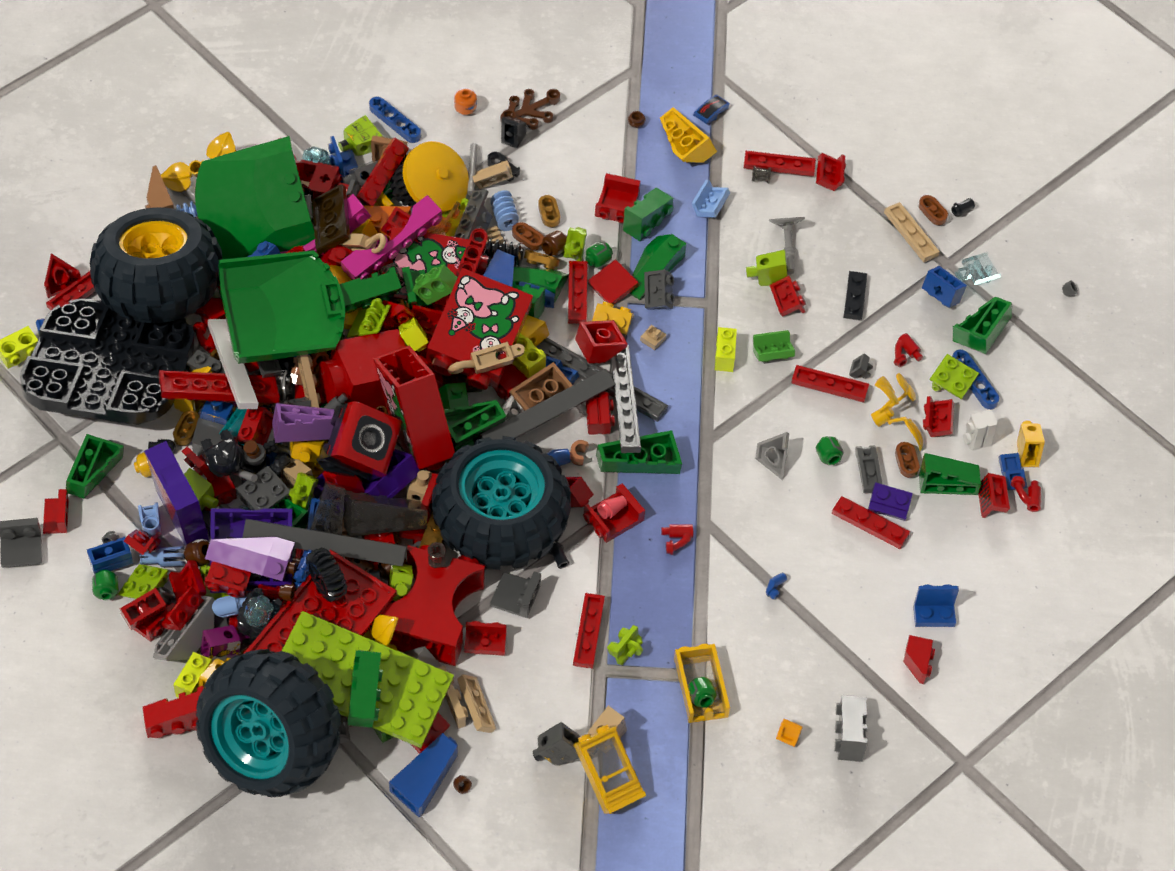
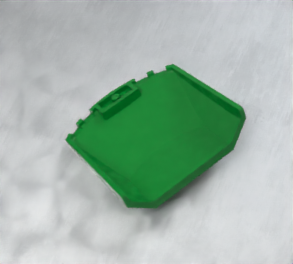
M290 136L201 162L195 187L198 219L212 229L221 247L223 259L248 257L264 241L273 243L282 252L289 251L296 246H304L315 239L314 227L294 158Z
M314 250L219 260L221 297L233 356L238 364L336 349L344 328V296L336 276L334 277L330 271L329 265L324 263L319 258V254Z

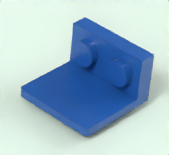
M330 136L331 143L328 144L331 154L329 155L330 164L339 167L342 177L349 175L348 170L358 167L353 151L340 153L335 137Z
M929 584L919 586L913 605L915 627H955L954 604L959 587L949 584L943 586H932Z

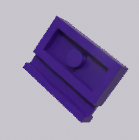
M875 482L868 510L905 521L913 493Z

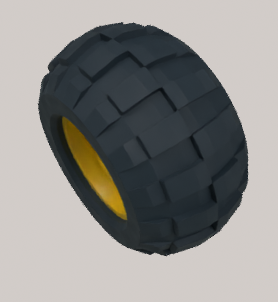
M162 207L140 209L119 217L107 225L99 234L97 243L93 244L90 257L91 281L102 302L124 318L145 323L175 321L195 313L196 310L205 306L215 294L216 287L220 284L219 260L223 259L222 250L212 229L200 219L193 217L192 214Z

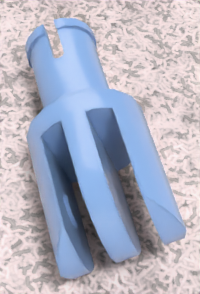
M184 546L160 547L158 552L140 554V564L158 563L161 567L185 566L184 561H168L185 559L183 553H166L184 551Z
M231 596L218 598L213 602L212 610L219 617L238 615L246 596L240 598Z

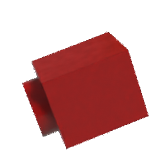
M398 329L339 341L336 349L331 351L330 360L322 361L319 365L320 387L327 404L335 396L339 397L342 393H345L348 396V399L344 402L345 404L360 402L374 409L378 406L386 407L374 358L406 347Z

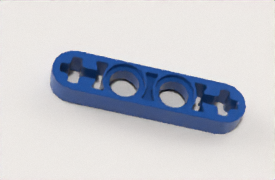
M377 96L370 99L369 109L375 116L409 143L419 142L421 130L417 125L383 98ZM392 113L393 116L386 117L385 114ZM402 122L406 125L403 127H399L396 124Z
M961 349L954 351L952 357L979 373L970 386L973 394L984 408L995 409L999 402V395L968 352ZM981 383L985 388L979 389L975 384Z

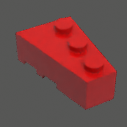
M203 686L197 687V692L188 695L185 692L180 693L177 699L168 701L166 698L143 706L147 737L160 738L168 734L178 735L185 731H196V721L198 720L196 706Z

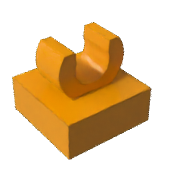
M783 719L776 739L795 747L803 727Z

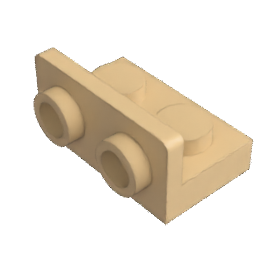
M504 161L476 171V175L472 177L477 187L482 189L512 178L513 175L509 162Z

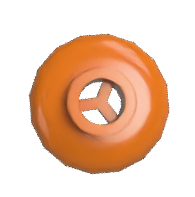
M461 89L456 92L454 96L456 111L460 114L468 115L476 110L477 95L474 91Z

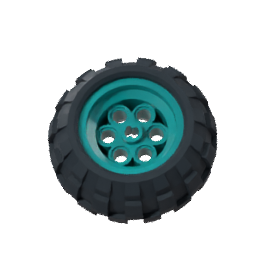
M503 436L502 439L492 440L490 437L476 440L474 446L467 445L456 451L449 463L444 464L436 478L437 484L432 491V512L435 524L439 527L442 538L452 551L455 549L456 552H460V555L470 559H477L480 563L486 564L487 569L500 570L501 566L510 565L515 569L527 566L531 559H541L549 553L553 547V542L559 541L567 527L571 509V492L565 475H562V469L551 455L543 453L541 447L528 441L522 443L516 441L515 437Z
M260 649L232 657L209 676L204 685L205 688L202 690L197 701L196 716L198 720L196 721L198 740L202 742L203 753L209 763L213 764L218 774L225 781L236 784L239 790L253 795L281 797L306 789L325 773L339 747L341 737L339 736L340 731L338 728L341 725V717L338 707L334 705L332 699L334 695L327 683L324 684L319 678L318 672L307 663H300L298 657L284 651L270 652V649Z

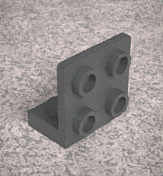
M269 466L256 474L258 477L256 482L247 480L236 488L240 500L249 510L271 509L289 496L290 491Z
M38 518L0 521L1 567L41 564V528Z
M534 571L531 578L527 579L503 573L490 606L527 618L541 587V573Z

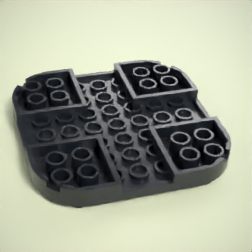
M70 300L69 304H65L62 307L58 305L53 308L45 317L39 330L40 337L32 355L27 356L20 373L22 394L32 406L49 412L135 425L156 420L166 414L175 399L162 398L159 370L186 372L188 367L187 361L192 357L195 348L193 327L186 322V318L164 323H145L120 316L119 313L112 311L100 300Z

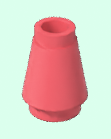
M619 496L601 501L597 507L598 513L603 519H611L627 506V500L624 496Z

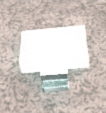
M988 252L963 259L962 265L964 267L959 268L954 273L960 281L971 278L974 285L982 282L989 283L992 279L1001 277V273L998 274L990 261Z

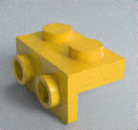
M603 301L602 304L597 303L592 321L614 320L620 332L627 335L631 321L634 319V314L631 313V309L620 307V309L613 308V304Z

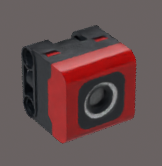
M350 402L336 406L331 420L333 430L329 442L322 447L318 462L341 473L357 476L361 481L365 482L386 476L403 422L360 402Z

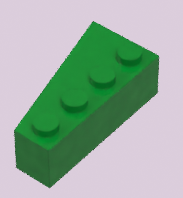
M672 430L640 436L641 453H621L620 440L598 444L596 457L601 472L680 474L682 461Z

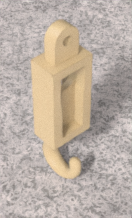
M381 233L371 238L365 234H350V239L339 245L352 251L372 249L371 252L376 254L385 247L386 237ZM380 240L379 246L375 249L377 241Z
M508 342L472 352L470 355L471 360L452 364L448 368L449 374H458L463 372V368H474L476 374L513 364L514 358L522 356L525 349L522 344L509 346ZM505 351L507 357L498 360L496 353Z

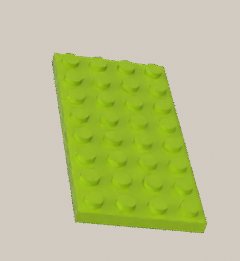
M302 611L282 651L298 657L300 663H307L318 672L319 678L324 684H328L334 695L332 698L334 705L338 707L340 714L348 717L352 672L356 650L381 652L380 669H383L382 682H378L381 695L380 701H376L375 707L379 708L378 721L374 720L373 728L421 748L454 675Z

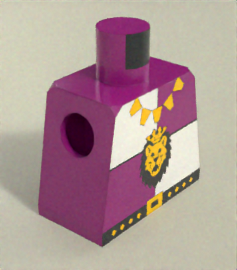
M233 625L204 630L200 653L212 659V662L215 659L225 661L226 658L237 656L240 646L250 643V639L242 633H237Z

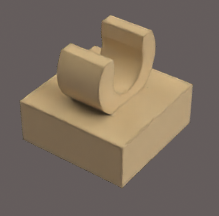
M653 325L640 336V341L653 350H656L666 340V334Z

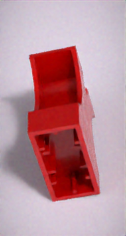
M408 545L407 562L408 565H412L413 576L416 581L412 589L403 598L390 603L381 614L398 617L389 644H394L397 651L404 653L408 650L426 647L438 662L456 667L463 648V626L457 620L454 612L460 602L467 596L484 590L485 566L480 565V562L475 558L470 559L461 555L458 558H452L451 564L448 567H442V552L436 547L422 545L420 548Z

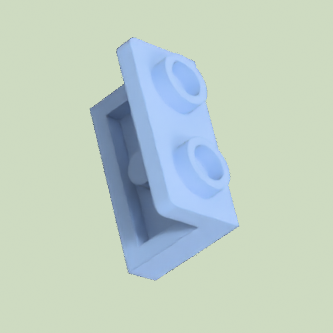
M705 180L692 202L697 217L716 218L730 194L729 189L712 187L710 180Z

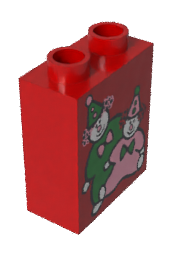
M392 227L389 241L394 239L404 228ZM426 232L424 236L413 240V243L408 248L400 250L394 259L387 260L382 274L387 273L389 268L394 267L402 287L390 299V302H394L396 299H405L408 303L402 276V268L410 267V272L425 270L426 274L432 268H437L444 264L456 275L469 239ZM473 253L468 255L470 258L477 257V255ZM482 256L477 274L484 275L488 267L489 256ZM447 296L433 302L432 305L424 307L443 312Z
M461 268L427 347L426 360L431 362L430 368L439 374L451 376L448 368L456 362L471 360L470 355L472 352L508 342L509 346L515 345L531 309L533 295ZM505 351L496 353L498 360L507 357ZM506 366L476 374L474 368H463V372L460 374L467 376L466 382L477 389L487 390L489 385L498 388Z
M410 345L374 358L388 414L403 422L397 442L406 453L413 456L419 470H436L441 468L445 464V460L452 458L455 451L435 374Z

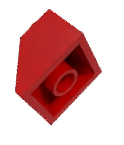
M614 320L580 322L575 337L588 364L607 362L628 345Z

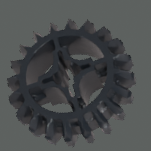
M321 547L307 554L306 564L309 575L323 598L333 602L346 595L347 585L344 574L330 551Z

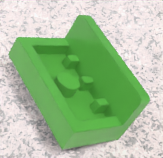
M788 330L753 335V352L759 362L795 357V349L790 342V332Z

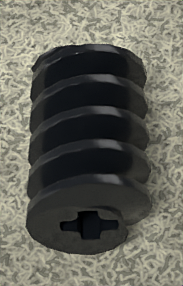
M489 238L485 249L486 255L492 259L498 249L513 255L514 263L516 261L517 266H521L524 248L521 249L520 243L514 247L511 241L510 245L507 246L506 240H504L502 245H500L499 239L492 243V238Z

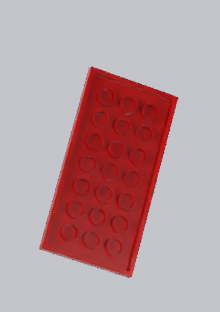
M329 550L344 574L347 585L346 595L337 601H327L319 593L309 575L295 591L293 600L287 601L243 654L260 649H270V652L282 651L302 611L364 636L372 626L375 618L381 615L397 595V591L334 551Z

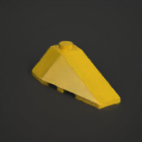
M674 107L660 117L672 151L681 161L704 163L717 152L710 138Z

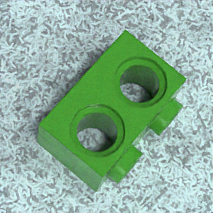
M443 264L437 268H432L424 275H419L415 280L416 284L413 291L429 305L451 294L458 277Z

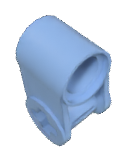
M158 502L154 503V505L143 507L138 505L142 529L150 536L149 539L158 532L162 533Z

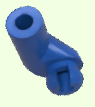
M779 573L769 580L766 588L767 597L770 596L773 600L778 597L780 592L777 590V587L787 580L785 573Z

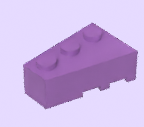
M276 403L272 421L275 443L330 439L333 430L331 420L334 409Z

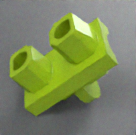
M581 227L569 228L563 257L582 261L587 236L586 229Z
M302 472L298 473L294 487L289 491V500L293 504L308 510L313 498L314 488L318 484V479Z
M635 625L630 629L622 628L618 634L620 642L616 643L613 641L607 646L609 654L615 657L617 664L623 665L629 657H632L634 654L640 656L643 653V648L641 647L643 643L642 637L638 633L639 628Z

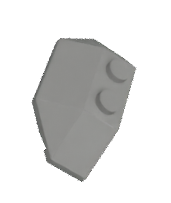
M201 596L203 602L181 631L167 629L155 646L154 659L163 661L187 660L193 652L197 653L201 646L203 631L214 628L212 604L215 600L213 597Z

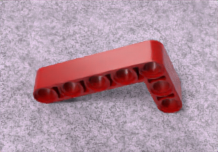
M477 228L472 231L456 272L457 277L461 268L477 272L487 244L488 235L485 230ZM481 237L483 241L477 242L475 241V238ZM473 253L476 254L477 257L470 258L468 255Z

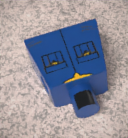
M206 401L200 418L225 425L236 409L233 404L224 401Z

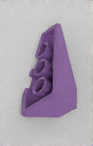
M278 537L211 539L205 559L284 581L287 564L291 559L295 542Z

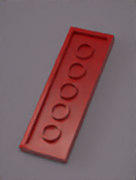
M159 370L162 398L170 400L186 399L190 401H235L226 374ZM248 375L258 403H279L280 396L275 376L262 378V375Z

